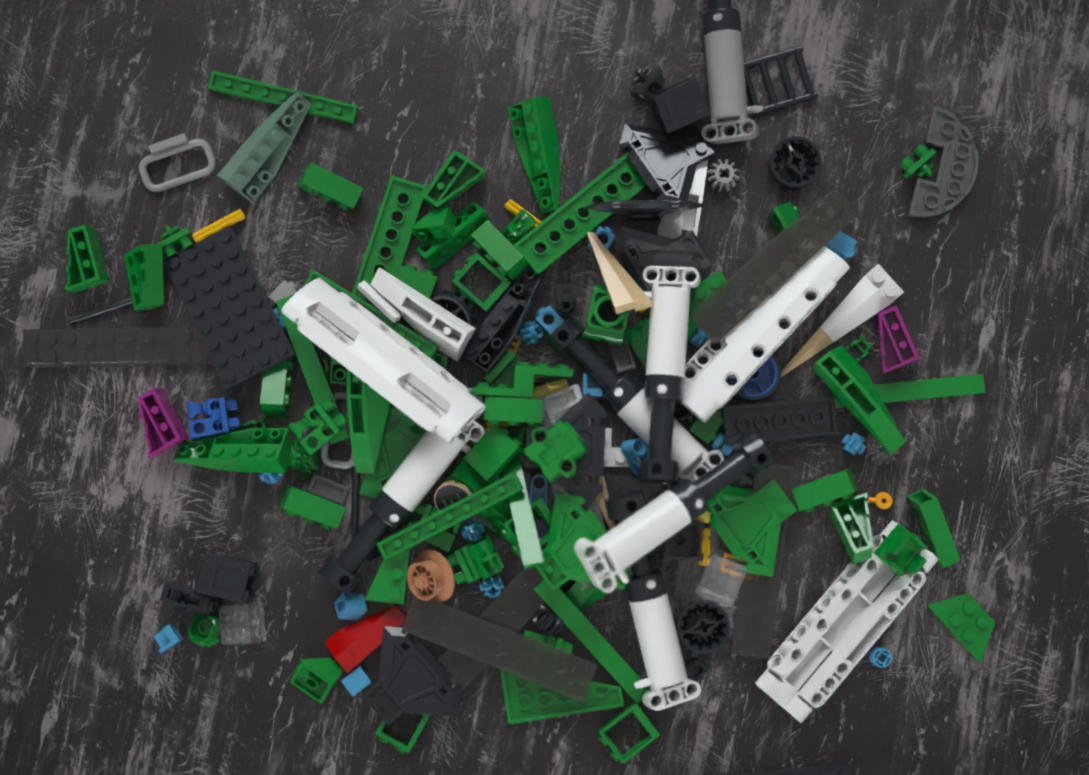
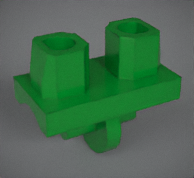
M921 144L913 151L919 159L916 163L909 156L899 163L905 171L903 176L906 179L917 169L920 170L916 174L918 178H921L923 175L926 177L932 175L930 169L934 164L929 162L926 165L925 162L936 152L933 149L929 151Z
M522 209L501 234L514 245L537 222L529 213Z
M169 224L165 226L167 232L161 234L164 240L157 243L162 244V252L168 258L178 254L175 246L181 243L184 249L194 245L192 232L187 227L180 231L179 226L171 228Z
M487 539L469 547L470 556L475 559L478 565L477 571L484 579L502 571L495 557L498 556V553H493Z

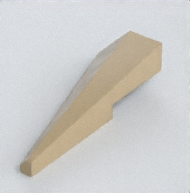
M587 232L616 314L635 309L636 312L653 306L652 301L593 232Z

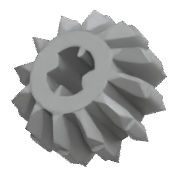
M721 159L717 161V165L712 163V169L707 172V174L711 175L708 178V182L714 181L712 188L718 185V191H722L723 186L726 191H729L730 186L735 187V181H738L740 178L738 175H735L739 173V169H733L735 166L734 162L728 165V159L725 160L724 164ZM725 172L727 176L721 178L720 175Z

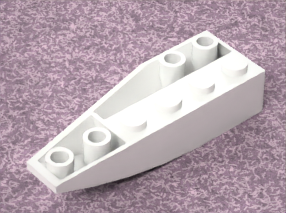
M708 160L698 164L696 167L688 201L702 204ZM701 207L663 215L657 235L676 239L693 230L697 237Z
M378 268L370 285L401 313V317L420 336L438 346L440 351L452 359L458 361L476 328L382 268Z

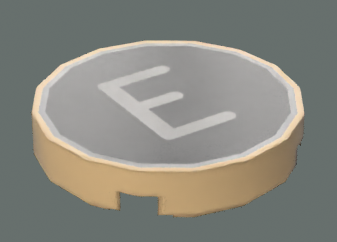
M455 481L444 482L437 488L434 494L435 506L440 511L471 495V491L462 483L459 484Z

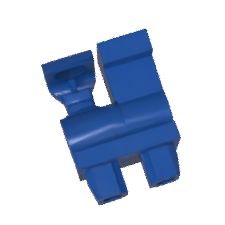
M225 397L206 399L205 404H196L191 401L186 402L188 418L193 420L188 421L191 439L231 433L232 430L241 428L240 417L230 418L229 411L239 410L237 399H227ZM206 413L208 415L206 419L194 420L197 414Z

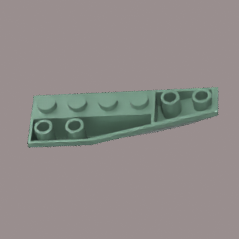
M296 92L251 134L217 176L253 204L276 176L311 104L299 92Z

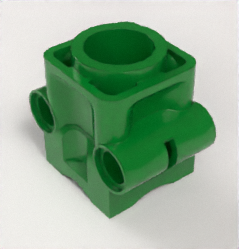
M594 284L584 338L597 341L605 340L607 343L622 345L629 310L619 313V318L616 321H603L598 315V310L605 305L613 307L607 287Z
M559 420L548 431L542 427L534 429L531 435L533 443L524 450L528 458L541 467L543 474L552 484L561 475L571 478L576 474L577 466L575 462L587 452L585 449L587 444L567 421L562 423ZM545 434L546 439L543 442H537V436ZM564 464H572V470L564 472L562 470Z

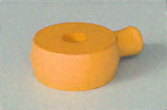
M880 492L875 497H868V503H875L878 509L887 510L892 505V497L887 492Z

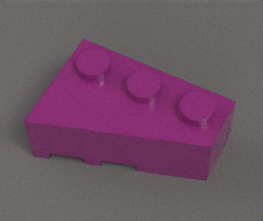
M897 305L879 312L877 320L882 374L920 359Z
M153 388L138 397L141 420L144 422L145 428L144 436L149 450L147 452L148 458L158 457L189 439L163 388Z

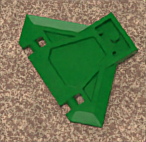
M396 406L389 409L376 473L364 474L360 495L375 498L384 487L381 481L391 478L427 431L421 426L409 428L405 419L400 416V410Z
M774 479L758 491L726 487L707 501L708 511L712 515L709 523L737 561L741 558L745 560L747 564L743 569L746 573L773 577L781 522L795 513L797 509ZM717 503L722 508L720 512L714 507ZM752 550L757 555L755 559L749 554Z
M556 492L547 547L541 551L544 565L535 566L552 591L568 580L593 584L575 552V544L581 538L594 542L606 534L607 531L592 509L586 512L581 506L586 503L582 496ZM574 510L579 515V518L575 519V517L572 514ZM616 575L617 583L615 588L625 589V583H623L619 575Z

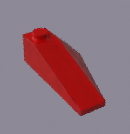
M393 605L339 629L325 641V644L337 662L349 673L382 643L383 626L400 627L408 618L397 605Z

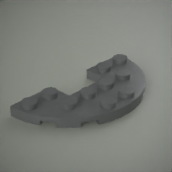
M937 106L932 108L924 144L942 148L935 182L920 178L916 179L908 216L911 217L936 216L955 207L971 190L978 172V150L975 147L971 132L954 114Z

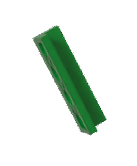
M475 201L455 215L457 223L461 222V224L455 227L452 237L423 241L415 248L433 270L437 269L473 239L471 234L488 220L492 224L485 211ZM474 209L477 210V211L474 212L472 215H469V213H470L471 211H473ZM428 246H431L429 250H427L425 253L423 252L424 249H426Z

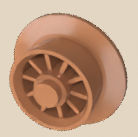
M434 550L420 552L415 558L414 564L407 571L409 588L420 600H431L440 603L452 596L455 588L453 570L446 558L439 552Z

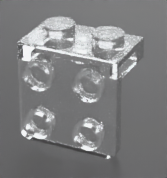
M715 553L711 554L695 593L699 594V597L704 600L711 599L716 601L721 607L732 608L747 572V567Z
M263 602L219 607L221 642L223 645L250 644L266 641Z

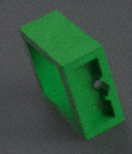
M477 253L475 256L471 255L465 261L466 266L462 270L458 269L453 274L452 284L458 289L461 288L487 314L511 288L512 283ZM477 262L502 282L484 303L460 283Z
M537 498L530 503L531 509L535 510L549 531L552 513L542 498ZM511 516L499 525L502 529L500 532L513 545L511 546L513 552L521 557L518 539L509 527L514 522ZM549 532L538 539L540 546L548 541Z
M635 701L598 730L600 733L598 736L599 740L604 746L609 745L612 749L610 752L616 762L620 760L622 764L660 736L659 732ZM633 712L649 734L622 754L606 732Z
M421 714L424 717L408 745L383 731L386 725L383 720L375 732L378 736L377 739L385 744L390 742L395 745L394 749L403 754L405 752L409 753L431 714Z

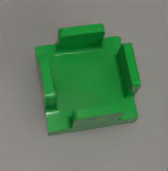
M898 523L874 551V554L896 576L903 577L905 575L904 571L915 575L926 563L927 560L920 556L919 553L923 549L925 550L927 546L919 537L910 533L903 525Z

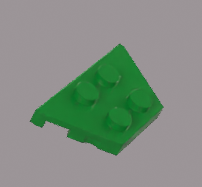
M969 593L929 603L927 607L976 661L980 662L995 621Z

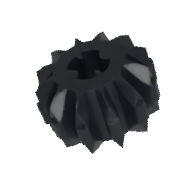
M540 605L531 616L533 623L550 637L558 634L564 626V622L546 605Z

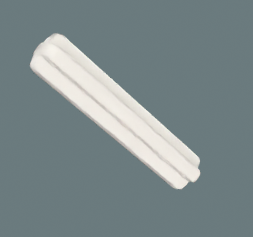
M366 281L358 284V290L392 322L396 323L401 319V313Z

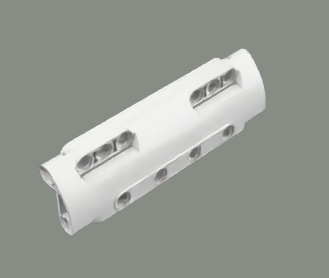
M806 238L762 282L760 288L714 337H711L686 363L685 373L693 371L695 376L693 378L685 376L684 395L681 403L698 419L706 423L719 408L721 409L825 299L836 286V282L850 269L849 265L827 247ZM795 261L798 263V266L793 268L788 263ZM777 275H783L786 279L784 281H778L775 277ZM769 288L773 291V293L771 295H765L763 293V290ZM812 294L816 299L808 301L805 296ZM781 322H787L790 327L787 329L780 328L779 324ZM718 343L721 345V348L713 350L711 345ZM755 350H761L763 352V356L755 357L753 355V352ZM700 357H706L708 359V362L706 364H700L698 362V359ZM729 378H735L737 383L730 386L726 381Z
M317 278L301 288L282 308L281 312L294 323H297V329L421 427L430 432L436 430V433L449 444L457 438L463 427L476 420L486 407V405L471 395L468 388L362 305L354 301L347 294L336 291L321 278ZM416 389H418L420 392L426 395L429 399H427L425 396L419 393Z
M893 520L880 535L872 537V558L853 564L852 561L770 657L767 663L768 668L755 682L758 687L801 724L812 712V707H820L827 701L926 581L925 572L928 573L939 560L929 550L923 549L919 555L927 561L915 575L904 571L905 575L903 577L895 576L873 603L874 599L895 575L874 554V551L898 524ZM832 651V653L828 656V658L823 662V664L817 669V671L812 675V677L807 681V683H806V684L802 687V689L798 692V690L801 688V686L806 682V680L811 676V674L816 670V668L822 663V661H823V660L827 657V655Z

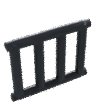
M802 45L744 61L746 89L751 105L760 106L748 68L758 65L771 103L763 106V111L753 113L752 116L762 115L818 98V93L813 90L805 65ZM795 55L806 94L795 95L784 60L785 57ZM777 60L789 98L779 102L766 63Z

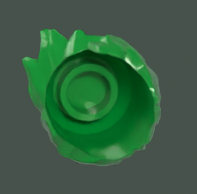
M302 439L292 440L290 442L291 459L288 466L299 472L311 475V470L319 469L316 463L319 460L317 452L309 455L300 443Z
M196 612L192 626L189 627L188 631L191 641L198 646L208 647L213 644L217 645L216 642H220L219 634L221 630L218 617L214 614L205 615Z

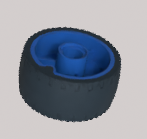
M755 350L753 352V355L755 357H761L763 356V352L761 350ZM772 354L756 371V377L750 378L733 397L743 402L752 403L762 401L773 394L781 378V368L776 356ZM729 378L726 383L733 386L737 383V380Z

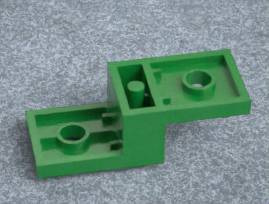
M518 362L511 368L510 388L506 384H498L495 388L490 387V383H477V386L472 387V395L530 399L533 398L534 376L573 377L574 369H568L569 365H556L555 368H549V364L538 363L534 367L530 366L528 362Z

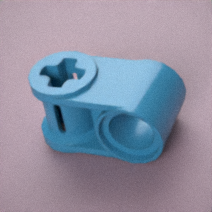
M641 438L626 440L621 445L622 454L625 456L631 471L636 476H639L640 459H648V448Z
M536 474L531 479L529 501L531 503L537 498H542L548 507V480L544 475ZM537 477H541L545 481V485L542 488L534 486V480Z

